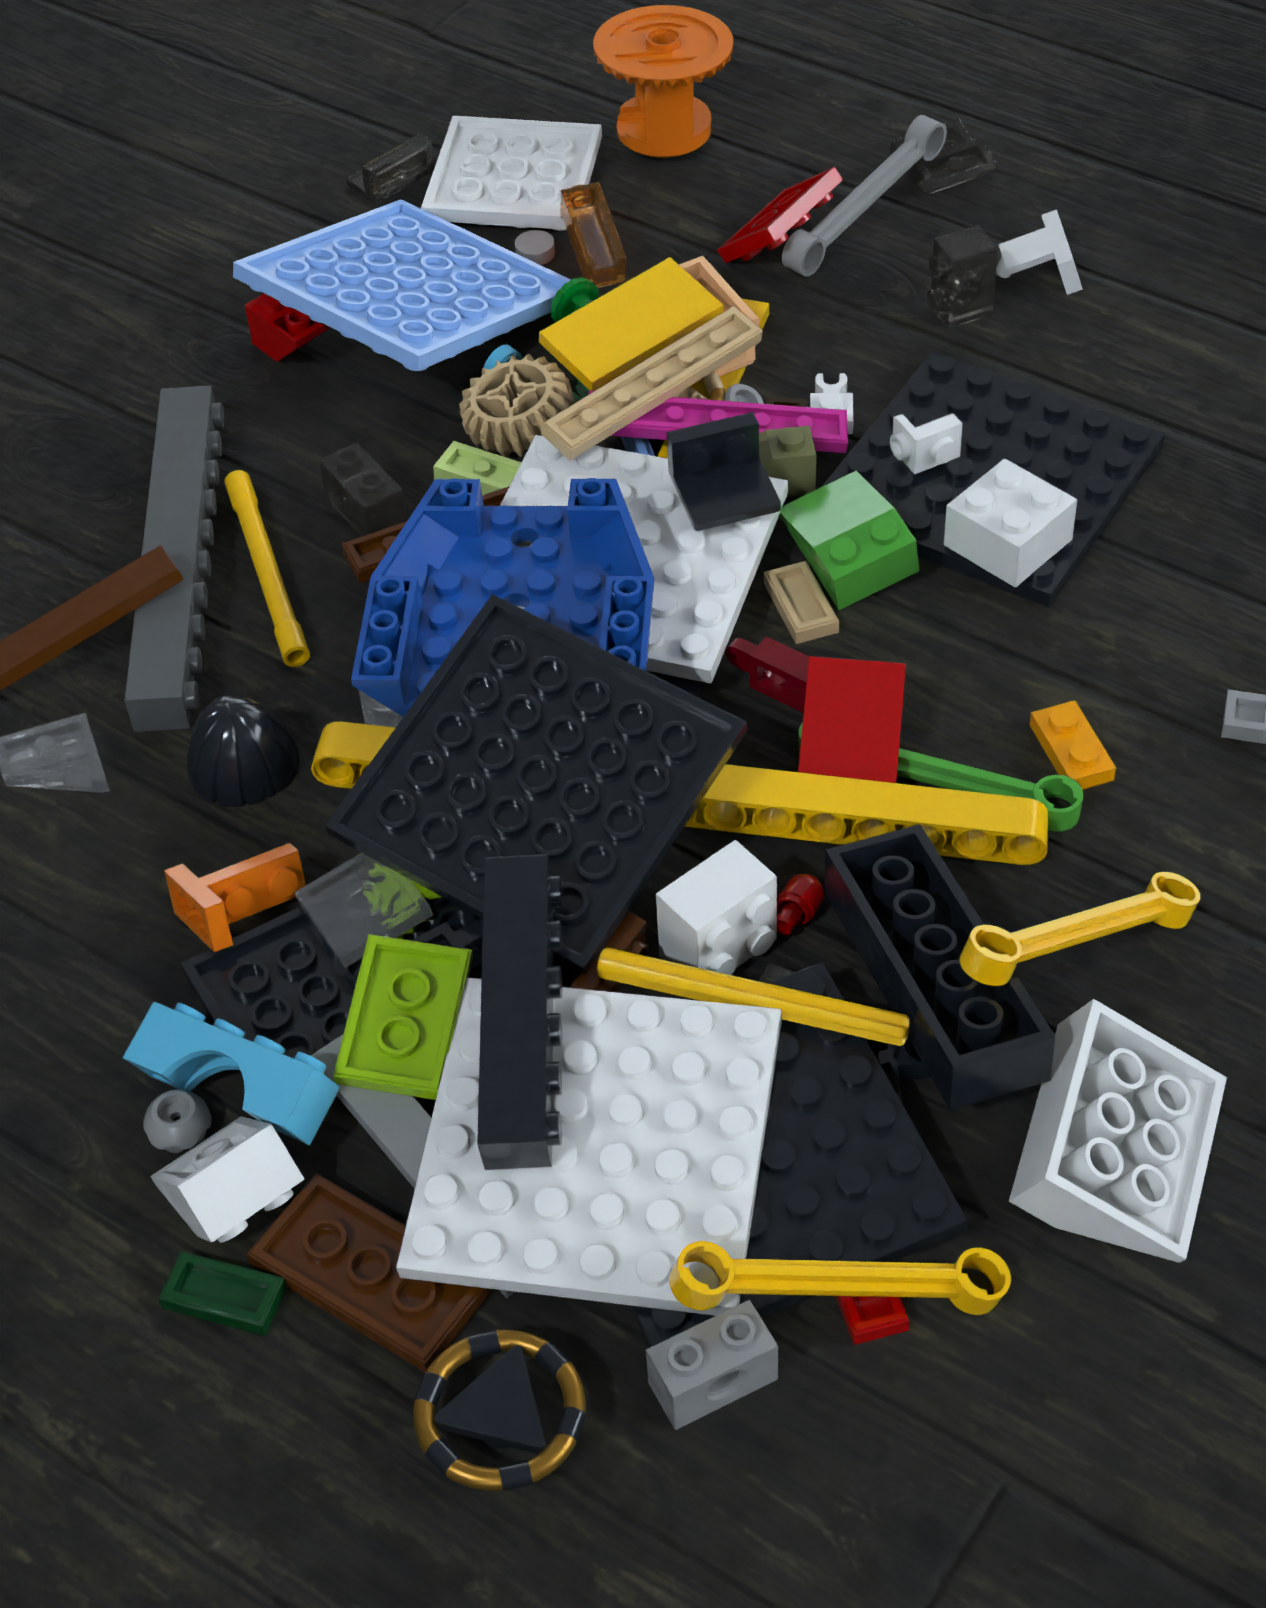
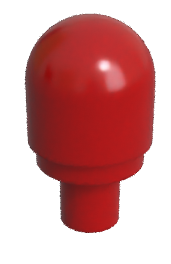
M798 874L787 882L777 898L778 933L789 935L795 925H804L814 917L824 900L823 885L816 877L810 874Z

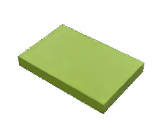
M368 934L333 1074L334 1082L337 1085L436 1100L446 1055L449 1053L466 978H469L473 960L472 950Z

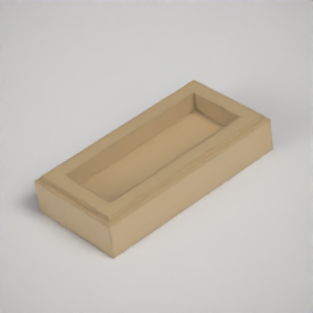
M806 561L764 572V585L795 644L839 633V620Z

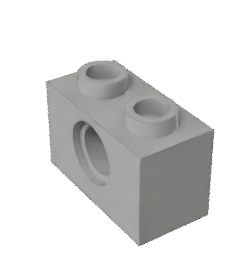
M750 1300L646 1349L648 1383L675 1430L778 1380V1345Z

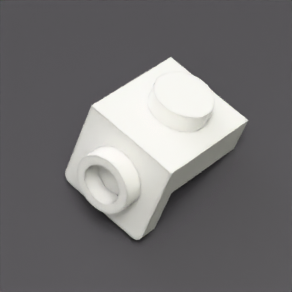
M952 413L915 428L903 414L895 416L893 418V435L890 437L891 450L898 460H902L914 474L947 463L960 457L963 423Z

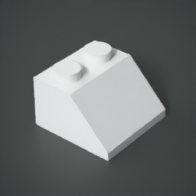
M242 1116L150 1176L158 1189L197 1237L209 1242L218 1240L220 1243L228 1241L244 1231L248 1226L246 1219L262 1208L265 1211H270L287 1202L294 1194L291 1188L305 1180L273 1125Z

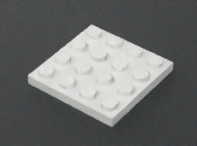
M453 116L421 210H425L448 222L471 223L480 226H514L516 228H546L556 231L576 230L602 139L601 124Z

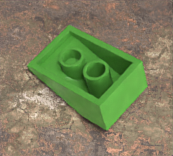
M857 471L784 505L779 514L781 520L838 610L919 572L915 538L896 509Z

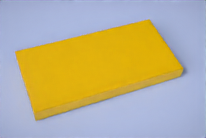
M669 257L539 332V343L590 391H596L723 313L724 305Z

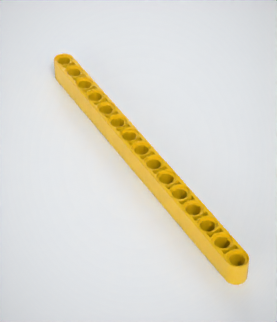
M332 722L327 724L322 730L312 762L311 771L313 776L325 785L352 789L395 727L350 722ZM727 764L724 765L684 826L844 845L920 824L940 856L1017 865H1032L1040 862L1045 858L1048 847V809L1038 800Z

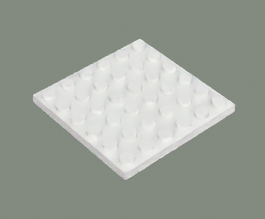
M535 435L500 506H568L571 479H617L654 575L647 671L712 684L781 510L751 519L695 531L669 475L667 458L595 445L569 461L544 436ZM769 477L781 501L782 509L788 494V480ZM524 541L517 544L516 546L528 547L531 546L533 542Z
M466 978L449 1053L446 1055L396 1269L399 1277L715 1316L739 1305L741 1294H725L722 1301L711 1309H690L674 1297L669 1285V1275L681 1251L687 1245L697 1241H708L721 1246L730 1255L731 1259H746L782 1021L781 1009L563 987L562 998L553 999V1013H560L562 1021V1046H553V1062L560 1061L562 1095H552V1111H560L562 1144L552 1146V1167L485 1170L477 1145L481 979ZM690 1262L683 1266L689 1267L692 1276L697 1281L708 1284L709 1289H716L720 1286L717 1274L709 1266L699 1262Z

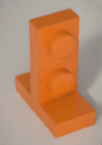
M291 843L200 878L194 875L183 863L164 870L174 914L214 953L233 945L229 924L307 893L299 851Z

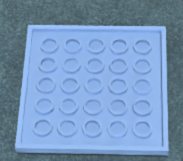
M402 199L233 262V278L249 285L252 290L263 292L275 298L282 305L294 308L310 316L311 320L323 323L339 331L344 337L355 339L371 347L375 353L386 355L413 371L425 370L429 366L447 358H452L456 354L481 345L485 341L508 333L514 328L535 321L537 318L550 313L551 303L555 294L566 282L571 280L438 216L421 210V208Z

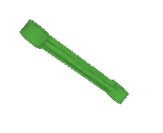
M802 723V724L800 725V727H799V738H798V754H799V757H800V747H801V736H802V726H803V723ZM899 748L897 776L951 790L1038 800L1048 809L1049 831L1059 832L1071 829L1080 819L1083 790L1070 777L1050 775L1040 779L1037 783H1032ZM1061 798L1068 801L1072 806L1057 809L1054 808V804L1046 799Z

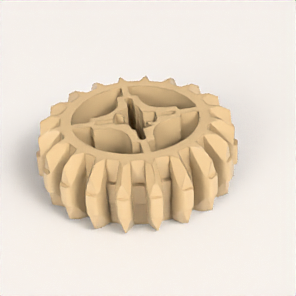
M530 354L526 355L522 360H517L512 355L509 362L501 364L499 361H496L494 368H482V376L470 379V388L462 391L463 400L459 403L460 415L463 419L462 425L466 434H469L472 442L476 444L478 449H484L493 454L499 452L503 457H508L512 452H516L522 457L524 451L529 449L535 435L542 436V423L574 404V396L569 379L565 377L564 372L556 363H549L544 356L534 360Z

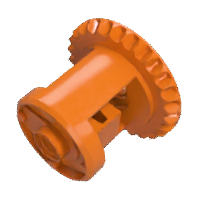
M654 5L635 8L622 12L603 23L597 30L593 40L594 56L597 57V63L603 64L604 71L608 74H613L617 80L626 79L628 84L635 83V97L626 101L620 107L617 121L619 140L636 153L657 158L682 156L695 151L706 143L711 134V112L705 103L693 97V82L701 83L704 77L712 78L716 71L724 69L725 64L730 61L731 54L733 53V36L726 24L704 11L675 5Z

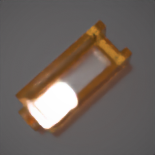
M600 183L580 184L561 190L560 216L565 223L583 277L592 281L597 288L625 282L626 255Z

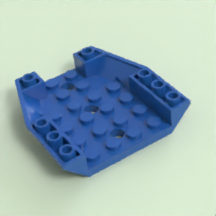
M435 479L371 575L351 677L352 686L404 717L492 594L515 606L525 607L523 610L647 671L654 575L617 479H571L568 506H484L480 479ZM524 541L533 542L531 546L528 547L516 546L517 544Z

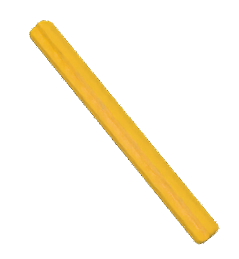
M604 948L598 959V976L603 979L699 1001L781 1009V1019L897 1046L905 1044L910 1030V1017L906 1014L612 948Z

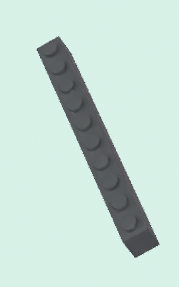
M212 386L162 388L160 391L141 556L161 545L184 580L135 609L125 692V704L134 732L190 729L192 709L199 708V689L194 678L195 675L202 674V655L200 648L197 646L198 642L205 641V622L203 614L200 613L201 609L208 608V590L206 582L203 581L204 577L211 576L210 554L206 548L214 544L213 524L209 516L216 515L217 511L216 495L212 486L219 485V468L215 457L222 455L220 432L217 429L224 428L223 405L221 402L215 403Z

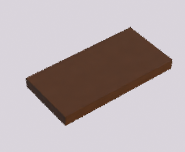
M317 1173L246 1254L250 1265L264 1273L283 1277L287 1288L423 1372H426L433 1361L447 1349L493 1290L400 1278L396 1267L406 1226Z

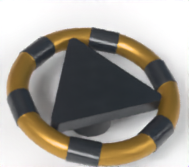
M494 1329L467 1336L451 1345L433 1361L423 1374L414 1398V1428L426 1458L446 1477L474 1489L508 1491L531 1485L541 1480L558 1468L569 1456L578 1443L584 1424L586 1398L580 1376L572 1361L552 1342L523 1331ZM508 1351L435 1415V1409L445 1381L459 1366L470 1359ZM524 1355L534 1358L557 1379L563 1393L564 1409L555 1437L547 1447ZM438 1429L483 1440L489 1446L497 1449L511 1447L538 1455L530 1460L498 1468L477 1466L464 1461L441 1439Z

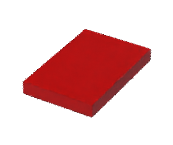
M809 656L798 767L799 773L896 783L906 663Z

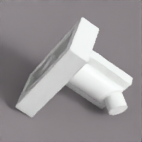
M1057 209L1041 215L1045 228L998 244L1002 254L995 269L998 276L1009 278L1013 273L1055 259L1067 295L1083 290Z

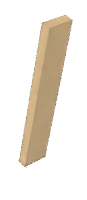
M733 306L542 423L541 435L571 461L761 342L763 331Z

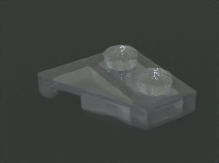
M86 712L0 737V769L6 786L101 793L110 791Z

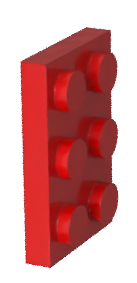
M835 166L788 187L778 194L717 249L723 261L728 263L739 257L743 261H747L761 252L765 246L770 251L784 243L789 238L786 233L789 229H796L811 218L809 211L812 208L817 209L833 198L831 191L843 180Z

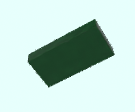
M181 1251L158 1300L162 1309L266 1336L287 1286L283 1277Z

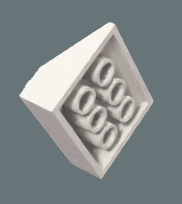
M1091 1000L1057 1026L1051 1081L1041 1084L1009 1202L1057 1229L1178 1263L1186 1260L1227 1077L1097 1000Z

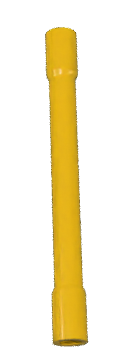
M243 470L232 471L226 476L224 483L233 510L237 513L275 627L274 634L283 662L290 667L301 666L309 660L310 652L301 625L296 621L258 509V499L250 476Z

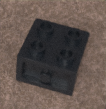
M753 412L666 432L669 475L695 531L751 519L781 510V501L759 457V423Z

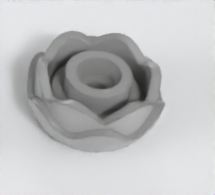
M175 1089L160 1094L150 1103L144 1116L143 1128L154 1147L165 1149L171 1153H179L199 1144L205 1138L207 1129L211 1126L212 1118L207 1104L200 1096L188 1090Z

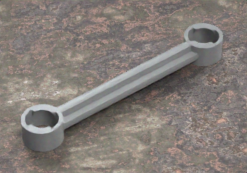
M925 115L916 117L907 130L904 143L810 232L800 229L789 237L782 253L783 265L805 277L814 274L824 259L826 248L920 158L931 161L939 154L946 139L947 129L945 124Z

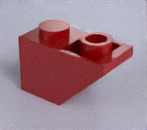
M265 293L244 305L252 344L276 362L309 344L329 330L327 325L311 320L310 316L294 308L282 305L278 300Z

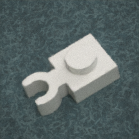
M818 373L815 378V393H810V407L847 410L848 434H853V393H847L846 374L840 373L839 382L831 385L823 381V373Z

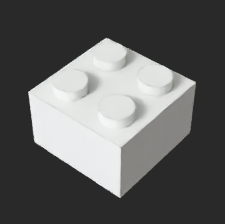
M1004 458L947 504L944 545L1016 588L1072 540L1077 499Z
M736 840L656 893L659 957L665 961L732 975L735 968L749 958L765 953L777 938V876Z

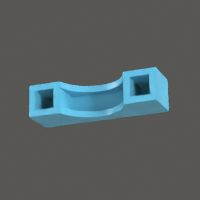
M153 1002L126 1050L123 1059L154 1079L177 1089L192 1091L200 1082L215 1073L225 1070H240L245 1088L242 1109L258 1121L271 1123L277 1132L307 1145L311 1144L340 1089V1086L323 1074L327 1067L324 1063L299 1051L294 1059L283 1055L286 1050L285 1048L261 1035H257L253 1042L244 1039V1031L222 1019L217 1018L213 1026L204 1022L206 1017L202 1013L185 1004L178 1002L173 1010Z

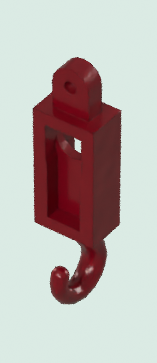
M767 636L758 646L741 638H736L725 649L726 658L735 667L749 673L750 688L804 713L809 656Z

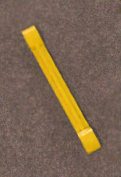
M1158 872L1153 875L1145 893L1009 933L993 925L977 926L971 931L960 955L959 962L964 972L974 980L991 986L1004 985L1010 980L1017 963L1151 921L1167 928H1183L1187 925L1200 900V893L1197 887L1188 879L1171 872Z
M697 1241L687 1245L681 1251L669 1275V1285L674 1297L684 1306L694 1310H708L717 1306L725 1294L949 1298L961 1311L971 1315H983L995 1308L1008 1291L1011 1283L1010 1271L1005 1261L995 1252L985 1248L966 1250L960 1255L955 1264L731 1259L730 1255L721 1246L708 1241ZM690 1262H699L709 1266L717 1274L720 1286L716 1289H709L708 1284L701 1283L692 1276L689 1267L683 1266ZM972 1268L986 1275L993 1286L994 1294L987 1295V1290L975 1286L970 1281L968 1274L962 1273V1269Z

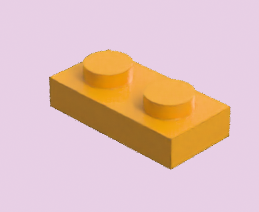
M1075 700L1031 712L1030 727L1058 775L1072 778L1081 786L1082 790L1114 781L1116 767Z

